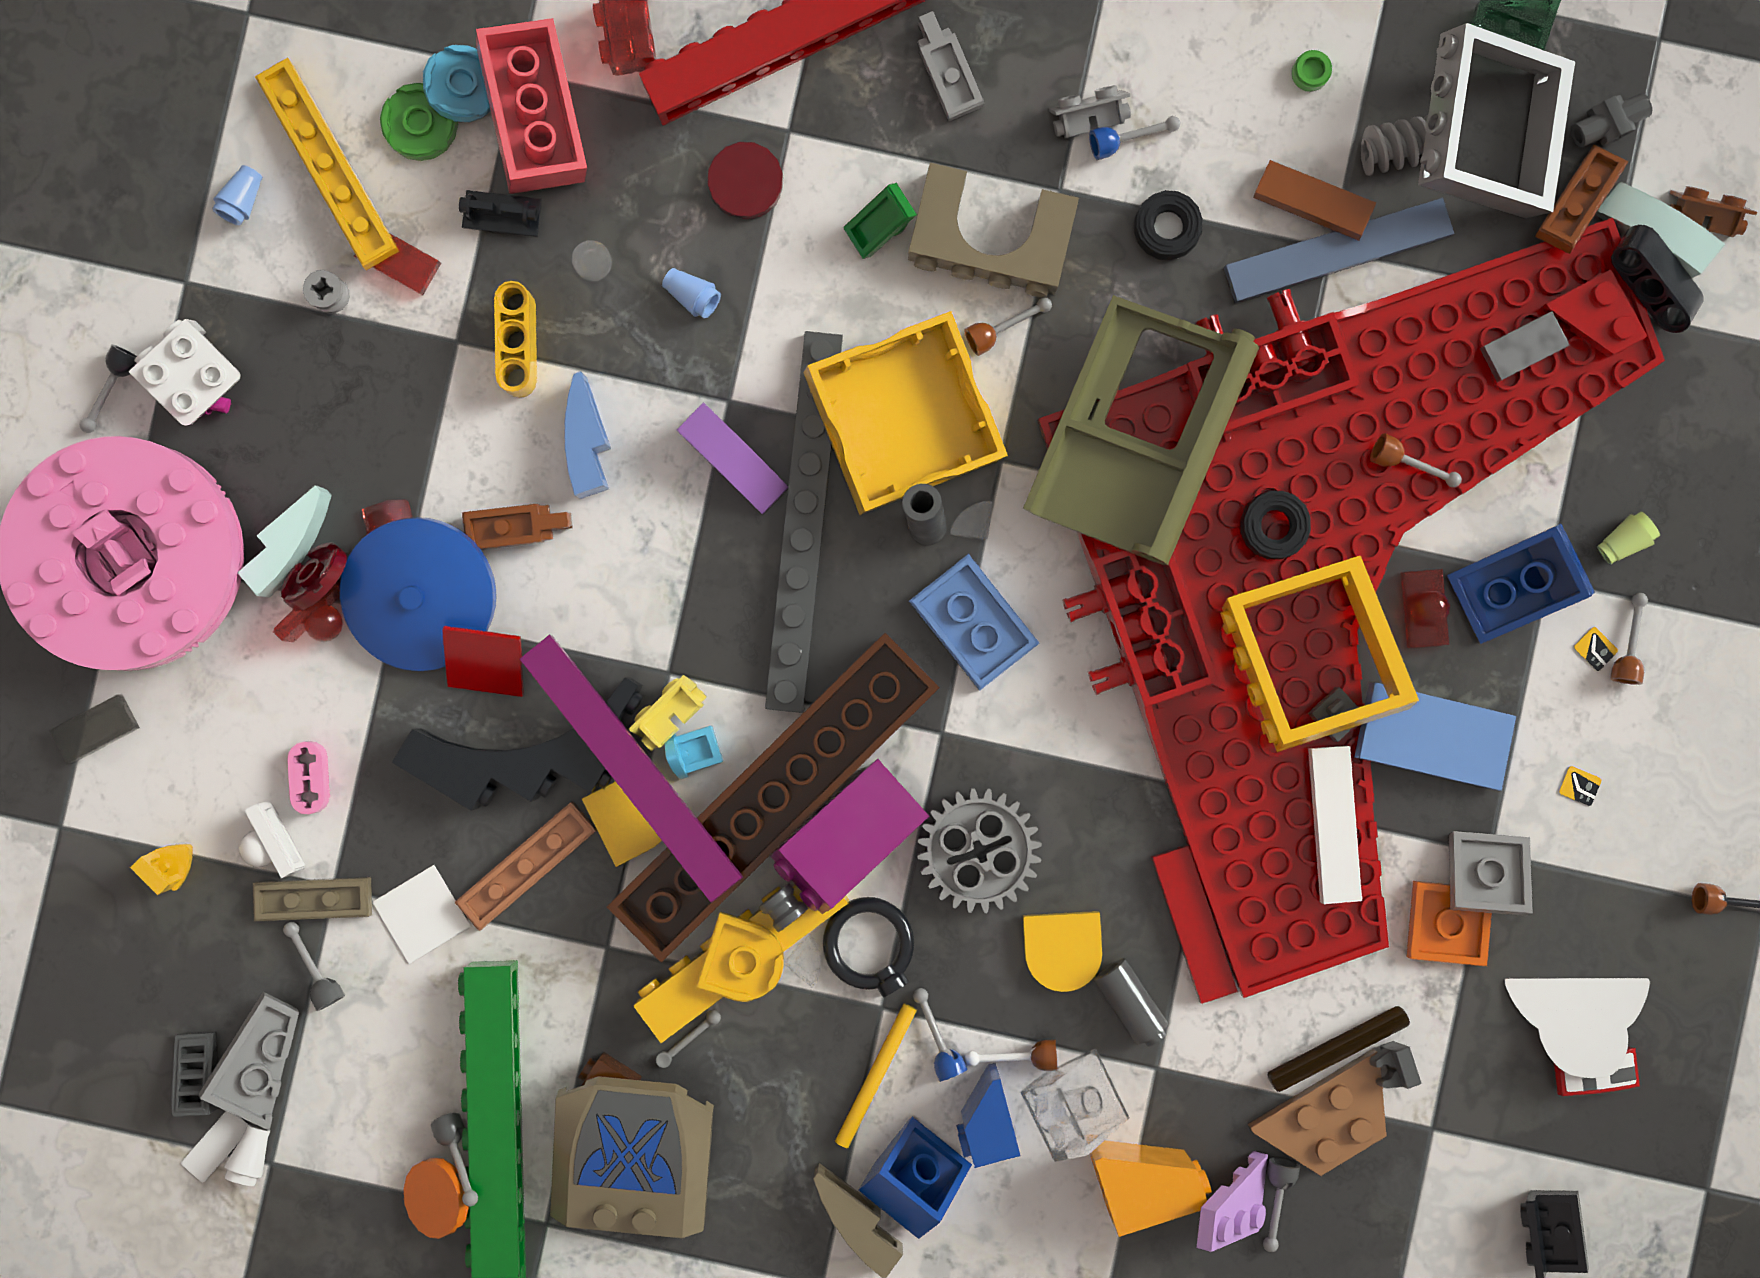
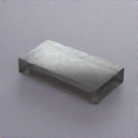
M117 694L49 731L66 764H73L140 727L123 694Z

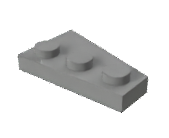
M262 992L199 1092L200 1099L264 1129L270 1130L273 1118L272 1112L276 1097H278L280 1091V1080L285 1060L289 1055L299 1015L298 1009Z

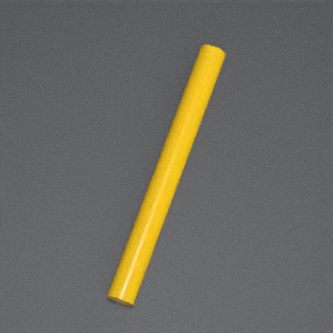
M903 1003L835 1139L838 1145L849 1148L917 1011L914 1007Z

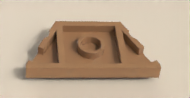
M1374 1049L1368 1051L1248 1124L1249 1128L1254 1134L1320 1176L1324 1175L1387 1136L1383 1087L1376 1083V1079L1382 1078L1381 1067L1371 1066L1369 1061L1378 1052Z

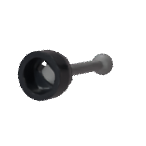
M111 345L105 358L107 368L111 373L88 417L80 422V428L83 432L91 433L95 430V420L118 377L131 375L128 371L137 364L135 362L137 355L117 345Z

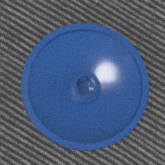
M411 517L392 521L376 528L362 538L354 547L342 572L340 603L349 630L367 652L378 660L396 668L411 671H428L446 666L442 631L444 626L488 631L496 607V585L487 558L468 535L456 527L439 520Z

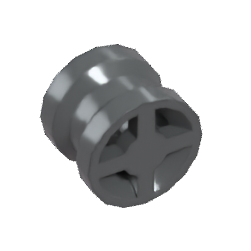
M788 883L763 902L759 909L763 914L770 915L774 920L773 927L779 932L800 917L808 909V906L803 901L796 899L794 888Z

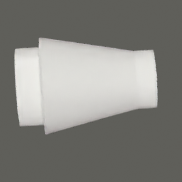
M247 1125L245 1133L224 1166L227 1169L225 1179L241 1185L255 1186L257 1179L263 1176L270 1130L256 1125Z

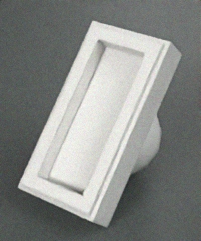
M271 802L258 803L244 810L255 829L243 837L239 847L240 856L248 865L264 867L273 862L281 878L294 875L305 868L301 856Z

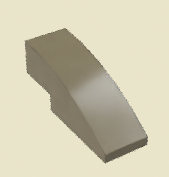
M819 1163L814 1170L813 1179L831 1221L858 1257L881 1278H887L903 1256V1243L877 1225L881 1219V1208Z

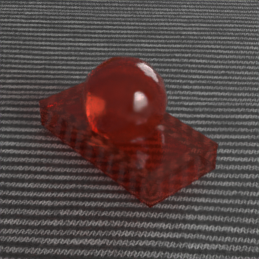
M1443 569L1402 572L1407 647L1449 645L1447 617L1450 611V604L1445 596Z
M338 579L327 594L314 605L305 610H292L274 628L273 633L281 641L295 642L305 631H307L311 638L320 642H327L336 638L343 628L342 616L332 606L340 598V580Z

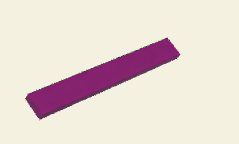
M549 634L520 658L524 666L711 903L740 881L743 878L741 873L556 639Z

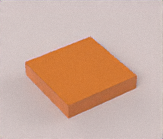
M1413 881L1406 957L1417 960L1487 966L1492 913L1450 910V884Z

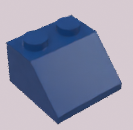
M996 1063L988 1064L961 1110L963 1123L956 1125L964 1158L972 1156L974 1168L1021 1156Z
M912 1116L875 1161L858 1191L919 1239L941 1222L972 1164Z

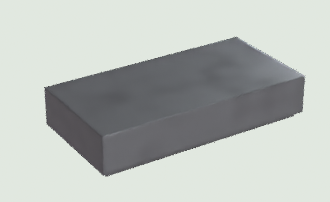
M1551 311L1481 347L1480 350L1496 381L1499 382L1569 346V343Z

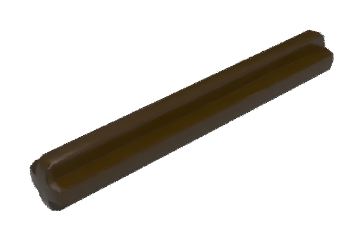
M1395 1006L1268 1072V1079L1277 1092H1281L1410 1025L1409 1018L1403 1008Z

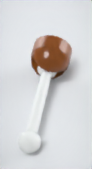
M1056 1039L1038 1041L1031 1051L1026 1053L978 1055V1053L970 1051L965 1055V1063L970 1067H975L981 1062L1030 1060L1039 1070L1058 1071Z

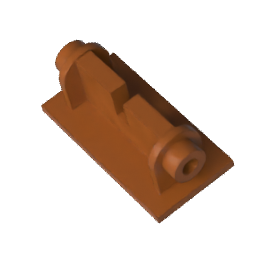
M1686 186L1684 193L1670 190L1669 193L1678 197L1677 203L1670 205L1672 208L1683 213L1701 226L1705 216H1710L1706 230L1727 235L1728 237H1735L1745 233L1748 222L1743 219L1746 213L1757 215V211L1745 207L1747 200L1723 194L1721 201L1708 198L1709 191Z

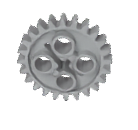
M974 787L970 788L969 799L965 800L956 791L955 804L951 805L943 798L941 802L945 810L942 813L933 809L930 810L932 817L936 820L934 824L922 823V827L929 832V837L917 839L919 844L927 846V850L918 853L917 858L928 860L929 864L920 870L921 874L933 873L934 877L929 881L928 887L931 889L941 885L942 889L938 896L939 899L943 900L948 895H953L952 907L955 909L963 900L966 901L968 913H972L975 903H980L984 913H988L989 902L992 901L1002 910L1003 897L1007 896L1013 902H1016L1017 897L1014 890L1017 887L1024 891L1029 890L1023 881L1025 876L1037 877V874L1029 866L1030 863L1041 862V858L1032 854V850L1041 847L1042 843L1037 840H1030V836L1036 833L1038 828L1037 826L1026 827L1024 825L1030 818V813L1025 812L1017 815L1016 812L1020 803L1016 800L1007 807L1005 805L1006 794L1003 792L995 801L992 800L990 788H986L982 798H978ZM987 815H995L1000 819V829L994 835H984L980 831V821ZM950 829H960L964 832L965 841L957 849H950L944 844V835ZM1002 837H1011L1009 843L986 849L984 851L985 858L979 860L976 855H970L954 864L947 863V859L952 856L972 851L974 849L973 842L977 840L982 845H988ZM1008 851L1014 856L1013 866L1007 871H999L994 867V857L999 852ZM965 865L975 866L979 873L977 880L969 885L962 884L957 878L958 871Z

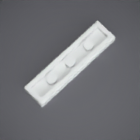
M1350 746L1308 748L1320 903L1331 904L1362 901Z

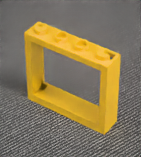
M1361 556L1229 597L1222 607L1223 612L1220 613L1224 622L1222 627L1226 634L1231 633L1236 644V648L1233 649L1235 661L1241 671L1246 670L1251 683L1247 685L1249 698L1254 707H1260L1264 717V721H1261L1263 734L1267 735L1269 743L1274 744L1277 752L1408 710L1419 701ZM1341 578L1388 698L1290 730L1244 609Z

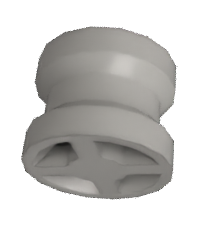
M317 270L310 273L304 281L303 294L306 300L321 312L327 314L337 313L348 304L350 298L349 289L346 283L332 272ZM326 283L328 284L326 288H324L323 290H319L322 287L326 286Z

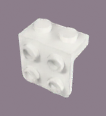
M179 319L164 331L163 336L165 338L155 347L149 346L136 357L135 362L137 364L128 372L182 425L187 426L192 425L239 381L240 373L203 336L206 331L196 321L189 319L181 321Z

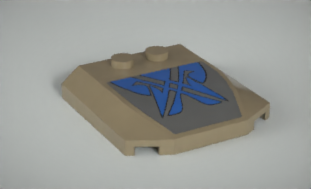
M600 1076L586 1080L583 1086L566 1091L567 1087L558 1090L555 1099L550 1216L565 1227L672 1238H685L704 1230L714 1112L713 1104L706 1101V1105L698 1102L687 1095L688 1090L677 1084Z

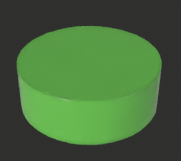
M1309 50L1302 53L1292 67L1294 83L1300 89L1308 92L1321 89L1332 74L1330 59L1326 54L1318 50Z

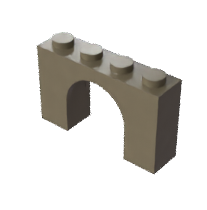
M930 163L908 251V260L913 261L915 267L926 271H936L937 267L951 270V275L959 279L973 280V277L976 276L988 279V284L997 288L1009 289L1011 285L1026 288L1025 293L1035 297L1046 298L1048 294L1055 295L1062 273L1079 198L1042 189L1031 233L1024 244L1008 254L988 255L972 248L965 241L959 230L957 215L967 171Z

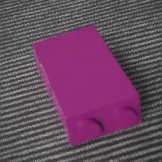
M876 759L771 854L770 857L775 861L773 866L776 872L787 882L792 880L801 890L800 897L811 910H818L821 914H824L838 904L918 828L929 815L881 761Z

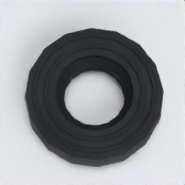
M1164 190L1151 195L1141 204L1134 220V233L1138 245L1148 255L1159 260H1174L1185 256L1196 246L1202 234L1203 218L1198 205L1189 196L1179 191ZM1164 212L1176 214L1183 224L1181 234L1172 239H1165L1159 236L1154 228V220L1159 214Z
M1267 491L1255 496L1245 506L1240 519V533L1245 545L1254 554L1266 559H1284L1296 554L1306 544L1311 532V517L1306 505L1297 496L1285 491ZM1271 510L1283 512L1289 520V531L1280 540L1268 538L1261 528L1263 516Z

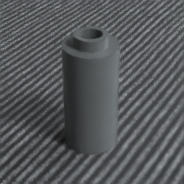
M916 484L910 487L905 492L902 500L910 534L920 544H935L944 537L947 530L940 493L929 484Z
M1125 958L1111 963L1093 978L1094 982L1137 1045L1145 1043L1149 1047L1166 1036L1164 1029L1168 1026L1167 1020Z

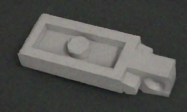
M933 11L920 16L918 25L924 38L917 42L919 53L948 121L984 107V100L955 33L952 34L949 28L941 31Z

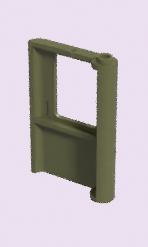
M1113 295L1023 509L1040 518L1147 560L1168 565L1259 350V346L1253 342L1255 337L1241 329H1233L1231 333L1220 334ZM1145 330L1161 333L1210 351L1214 355L1212 364L1179 442L1171 450L1109 428L1105 424V419L1141 334Z

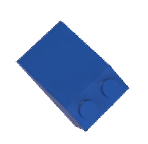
M1561 523L1447 575L1480 644L1585 600L1595 593Z

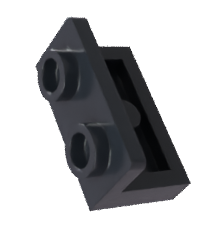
M1530 1190L1526 1203H1521L1520 1212L1522 1226L1529 1227L1531 1242H1526V1259L1528 1266L1535 1267L1536 1278H1545L1547 1272L1588 1273L1589 1264L1579 1191Z

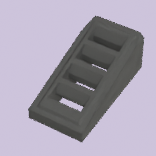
M216 1032L175 1035L171 1095L172 1117L209 1115L219 1109V1107L204 1100L189 1102V1095H199V1092L217 1065ZM204 1046V1053L187 1054V1047ZM204 1062L201 1069H188V1063ZM203 1078L202 1085L188 1084V1079Z

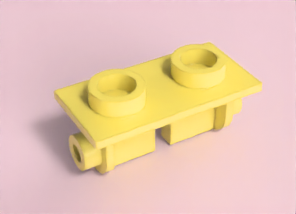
M683 675L680 679L677 678L669 682L664 687L662 696L652 706H646L636 715L635 723L629 730L642 737L641 741L651 751L656 747L661 748L679 730L670 719L676 715L685 724L704 706L702 702L707 696L697 687L695 682Z

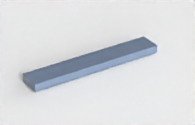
M1440 198L1369 220L1359 241L1334 231L1228 264L1224 267V271L1236 304L1451 237L1454 231L1444 200Z

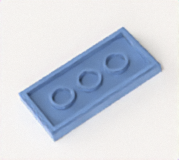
M1369 682L1365 705L1388 698L1383 684ZM1416 692L1419 701L1410 709L1362 724L1360 727L1354 758L1502 791L1516 716Z

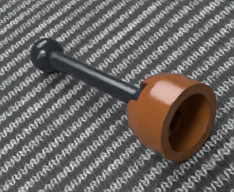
M1698 883L1692 893V905L1699 914H1718L1727 905L1760 908L1759 900L1726 897L1724 890L1714 884Z

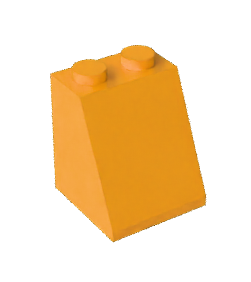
M1098 1139L1086 1141L1109 1216L1119 1237L1199 1212L1201 1207L1207 1202L1206 1195L1212 1193L1204 1169L1201 1170L1197 1159L1191 1161L1185 1150Z

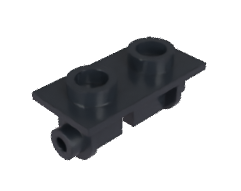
M466 190V196L459 199V212L463 213L462 228L538 237L542 199Z

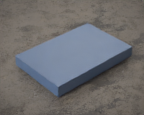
M969 554L909 600L912 607L979 691L1039 644L1038 640Z

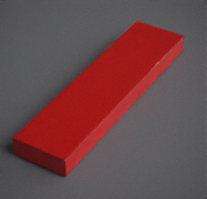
M1184 845L1151 856L1199 1002L1203 1004L1238 992L1190 847Z

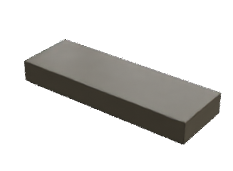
M371 877L254 882V921L369 917L372 915Z

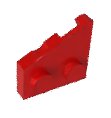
M1611 269L1541 306L1543 312L1547 314L1552 311L1555 316L1571 326L1569 328L1571 332L1580 338L1588 339L1594 348L1607 357L1648 337Z

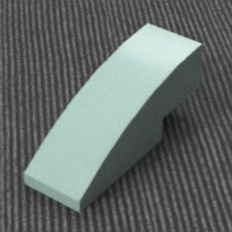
M1622 182L1615 185L1596 213L1603 221L1613 218L1618 233L1622 236L1634 225H1647L1653 228L1691 278L1700 275L1725 245L1716 236L1683 213L1647 193Z
M315 485L257 535L266 548L237 572L257 596L270 598L283 585L291 569L304 560L316 540L327 513L332 496L327 489Z

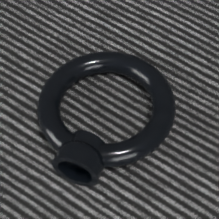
M861 897L848 901L847 905L830 917L824 930L823 951L828 966L841 981L859 989H878L884 998L909 983L904 972L913 956L914 936L908 919L895 905L880 898ZM871 912L882 915L892 923L898 934L899 948L894 961L875 974H862L852 970L843 961L838 949V937L841 928L851 917L860 913Z

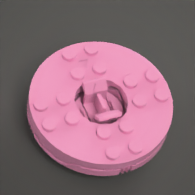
M111 436L88 439L72 444L57 451L36 466L21 482L6 507L0 525V585L3 595L14 617L26 633L50 653L68 662L92 669L117 671L144 670L173 662L185 656V651H193L192 647H198V642H205L217 630L231 609L238 593L242 578L237 572L244 566V543L241 526L232 502L229 498H225V491L220 490L221 486L216 484V479L201 465L178 451L151 441L133 437Z

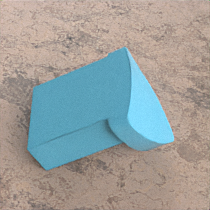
M712 725L680 736L674 734L665 743L667 762L679 779L687 778L689 772L724 761Z

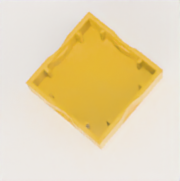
M951 311L902 329L881 342L857 346L807 365L803 372L859 515L903 499L905 492L916 484L936 486L1008 456L989 406L976 386L971 360Z

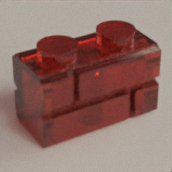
M599 0V3H593L596 26H603L605 40L598 41L602 64L609 63L613 75L616 76L644 71L647 64L656 60L648 1Z

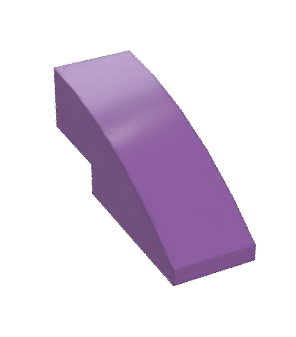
M704 402L677 429L679 434L762 515L788 489V486Z

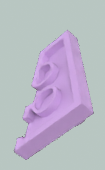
M1253 1151L1248 1156L1249 1166L1247 1168L1238 1167L1233 1172L1231 1186L1221 1185L1201 1207L1196 1248L1213 1252L1259 1232L1266 1216V1209L1262 1202L1268 1154Z

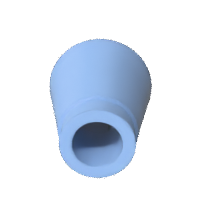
M242 165L239 171L234 174L213 198L215 205L212 210L224 220L240 226L244 219L248 220L260 182L263 178L261 174L248 166Z
M676 268L670 269L662 282V287L668 290L694 317L699 315L703 318L709 317L720 301L721 293L715 289V284L679 271Z

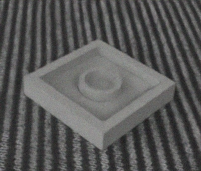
M1453 831L1449 834L1450 910L1528 916L1533 913L1530 837Z

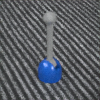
M1170 116L1163 123L1118 134L1110 127L1090 130L1089 141L1092 153L1096 160L1108 158L1116 153L1120 142L1163 130L1174 132L1179 129L1180 120L1175 116Z
M923 988L916 989L913 993V998L915 1002L920 1004L939 1049V1053L934 1061V1069L939 1082L967 1071L968 1069L961 1055L953 1049H946L927 1002L928 992Z

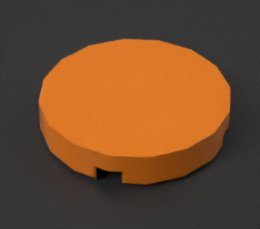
M430 1158L414 1165L406 1176L403 1189L404 1204L414 1226L427 1237L437 1239L450 1235L457 1228L461 1227L466 1221L469 1208L462 1201L464 1191L462 1184L455 1175L458 1173L456 1167L443 1158Z

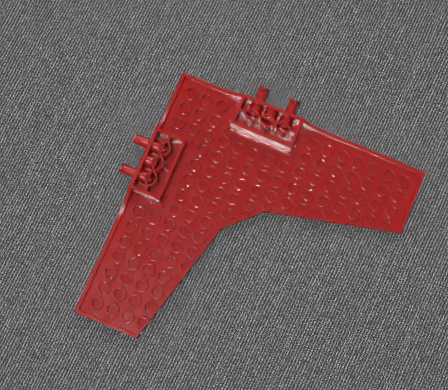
M1613 218L1588 226L1570 254L1547 242H1542L1402 292L1335 313L1331 312L1308 321H1300L1290 289L1283 290L1281 294L1277 292L1267 297L1278 330L1253 341L1259 346V350L1168 565L1155 563L1077 532L1095 585L1094 590L1068 599H1062L1064 609L1077 605L1081 606L1077 610L1066 613L1070 623L1102 611L1104 614L1106 613L1121 656L1118 663L1088 672L1090 682L1106 677L1105 681L1092 685V688L1096 695L1126 683L1133 689L1187 845L1190 847L1233 975L1243 998L1389 947L1385 901L1381 891L1380 876H1382L1377 851L1376 838H1378L1377 821H1374L1373 802L1375 801L1371 761L1354 758L1361 725L1353 727L1338 742H1334L1329 736H1325L1277 752L1274 744L1269 743L1267 735L1263 734L1261 721H1264V717L1260 707H1254L1249 698L1247 685L1251 683L1246 670L1241 671L1235 661L1233 649L1236 648L1233 636L1231 633L1226 634L1222 627L1224 624L1220 614L1223 612L1222 607L1229 597L1357 556H1361L1376 593L1387 570L1386 566L1405 532L1458 496L1475 487L1490 475L1510 464L1558 430L1566 427L1575 421L1576 418L1596 407L1620 389L1625 388L1664 362L1665 359L1646 308L1619 275L1611 262V256L1621 241ZM1612 270L1648 337L1607 357L1594 348L1588 339L1580 338L1569 330L1571 326L1555 316L1569 346L1499 382L1496 381L1480 350L1481 347L1545 315L1546 313L1543 312L1541 306L1606 271ZM1218 314L1211 315L1210 319L1206 317L1195 322V325L1220 334L1224 333ZM1205 350L1206 355L1200 359L1118 390L1105 419L1106 426L1165 449H1174L1179 442L1214 359L1212 352ZM1064 410L1037 420L1047 450ZM1386 433L1397 438L1402 443L1405 455L1447 473L1457 472L1460 474L1462 481L1459 486L1450 487L1447 485L1446 480L1404 462L1391 467L1378 465L1370 460L1373 446L1380 435ZM1267 491H1285L1297 496L1306 505L1311 517V532L1306 544L1296 554L1284 559H1266L1254 554L1245 545L1240 533V519L1245 506L1255 496ZM1271 510L1263 516L1261 521L1262 531L1268 538L1280 540L1289 531V520L1283 512ZM1341 578L1244 609L1290 730L1315 722L1308 713L1335 687H1340L1358 707L1365 706V702L1362 701L1360 681L1362 680V671L1357 651V645H1359L1358 629L1360 625ZM1350 746L1362 901L1322 904L1320 903L1308 748Z

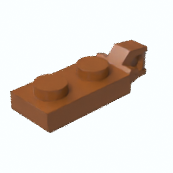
M529 504L462 512L464 533L481 550L544 543L545 540H553L552 531L573 528L571 513L560 512L550 514V505Z

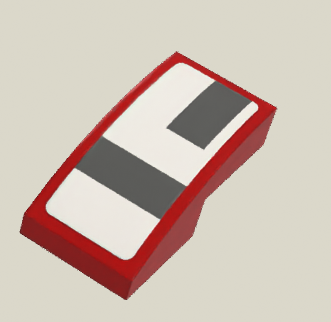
M1633 1047L1627 1048L1625 1059L1618 1071L1606 1077L1582 1078L1569 1075L1554 1063L1557 1094L1561 1096L1612 1092L1640 1086L1636 1048Z

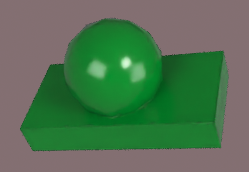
M896 182L887 185L843 228L862 259L871 257L893 236L901 234L917 214Z

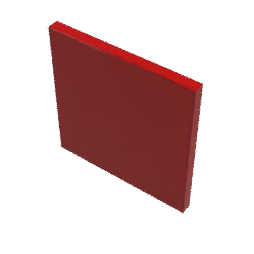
M450 626L443 627L447 687L523 697V669L520 660L522 657L521 636Z

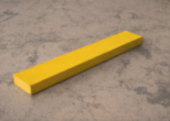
M287 57L256 75V80L362 267L368 270L398 253L399 250L293 63Z

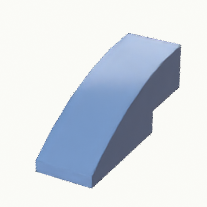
M580 371L573 375L567 399L565 453L574 495L582 499L609 490L597 454L611 449L588 379Z

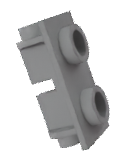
M1117 85L1096 89L1094 90V97L1081 100L1080 95L1058 99L1059 106L1048 108L1050 113L1056 116L1059 115V120L1053 122L1056 136L1063 135L1064 138H1069L1090 132L1089 117L1095 116L1097 128L1124 124L1125 119L1131 118L1129 104H1122L1121 99L1130 97V93L1118 90Z

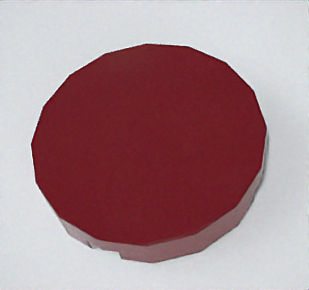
M737 142L726 146L714 157L708 170V187L714 203L725 214L752 220L766 215L777 205L783 187V173L778 159L767 148L754 142Z
M333 542L320 544L310 550L307 556L311 559L305 565L299 562L286 577L281 588V597L293 610H305L314 605L327 594L342 574L347 562V555Z

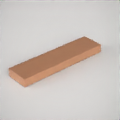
M573 801L570 802L456 900L455 904L478 931H481L597 831L596 827Z

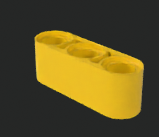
M508 281L498 287L494 297L495 376L497 383L502 389L513 397L522 398L530 395L536 388L537 383L536 303L524 285L516 281ZM515 294H522L524 300L521 307L516 310H509L507 308L509 298ZM518 331L523 332V343L517 348H509L508 338L510 335ZM517 369L524 370L525 377L523 382L518 386H509L508 377L510 373Z

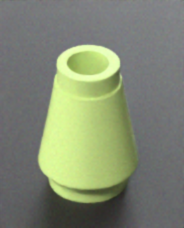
M1639 512L1635 516L1630 514L1597 546V549L1609 564H1613L1654 545L1653 540L1658 538L1660 533L1645 513Z

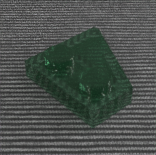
M1480 0L1475 7L1470 24L1545 50L1561 0Z

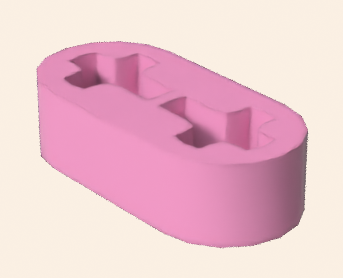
M306 741L297 743L289 751L287 759L290 802L293 808L301 814L317 813L327 806L330 798L327 753L324 747L317 742ZM306 748H308L309 754H315L316 762L309 764V775L307 764L300 763L299 760L300 755L306 754ZM308 780H310L311 792L318 793V800L313 801L311 807L309 802L306 800L302 801L301 797L302 793L308 792Z

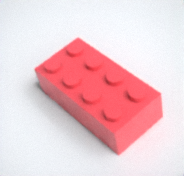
M553 18L476 29V48L509 194L585 182L587 165Z

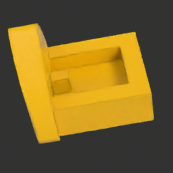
M175 844L161 847L147 855L141 856L130 868L157 895L169 890L176 891L182 886L188 876L192 862L193 847L191 844Z

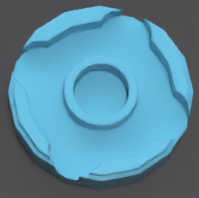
M451 45L445 47L443 51L433 54L428 59L423 70V92L429 105L439 115L454 122H472L483 118L491 111L477 49L468 45Z

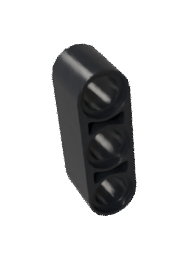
M1640 224L1630 227L1611 256L1614 268L1663 330L1671 333L1684 332L1690 326L1704 301L1702 291L1653 228Z

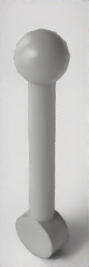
M716 1010L709 1011L706 1014V1019L669 1051H662L656 1057L657 1065L661 1068L668 1067L673 1056L710 1025H716L720 1022V1013Z

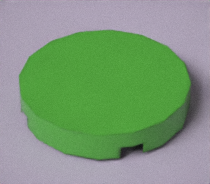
M423 83L407 84L395 90L397 93L392 95L390 99L388 98L383 104L380 116L382 134L392 149L407 159L417 161L434 159L447 151L456 137L458 122L439 115L429 105L423 92Z

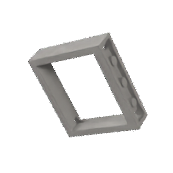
M1468 23L1441 33L1439 47L1437 48L1435 74L1431 84L1432 94L1429 114L1425 123L1426 134L1423 154L1420 159L1421 168L1418 185L1523 218L1553 212L1575 61ZM1472 53L1535 74L1518 189L1455 169Z

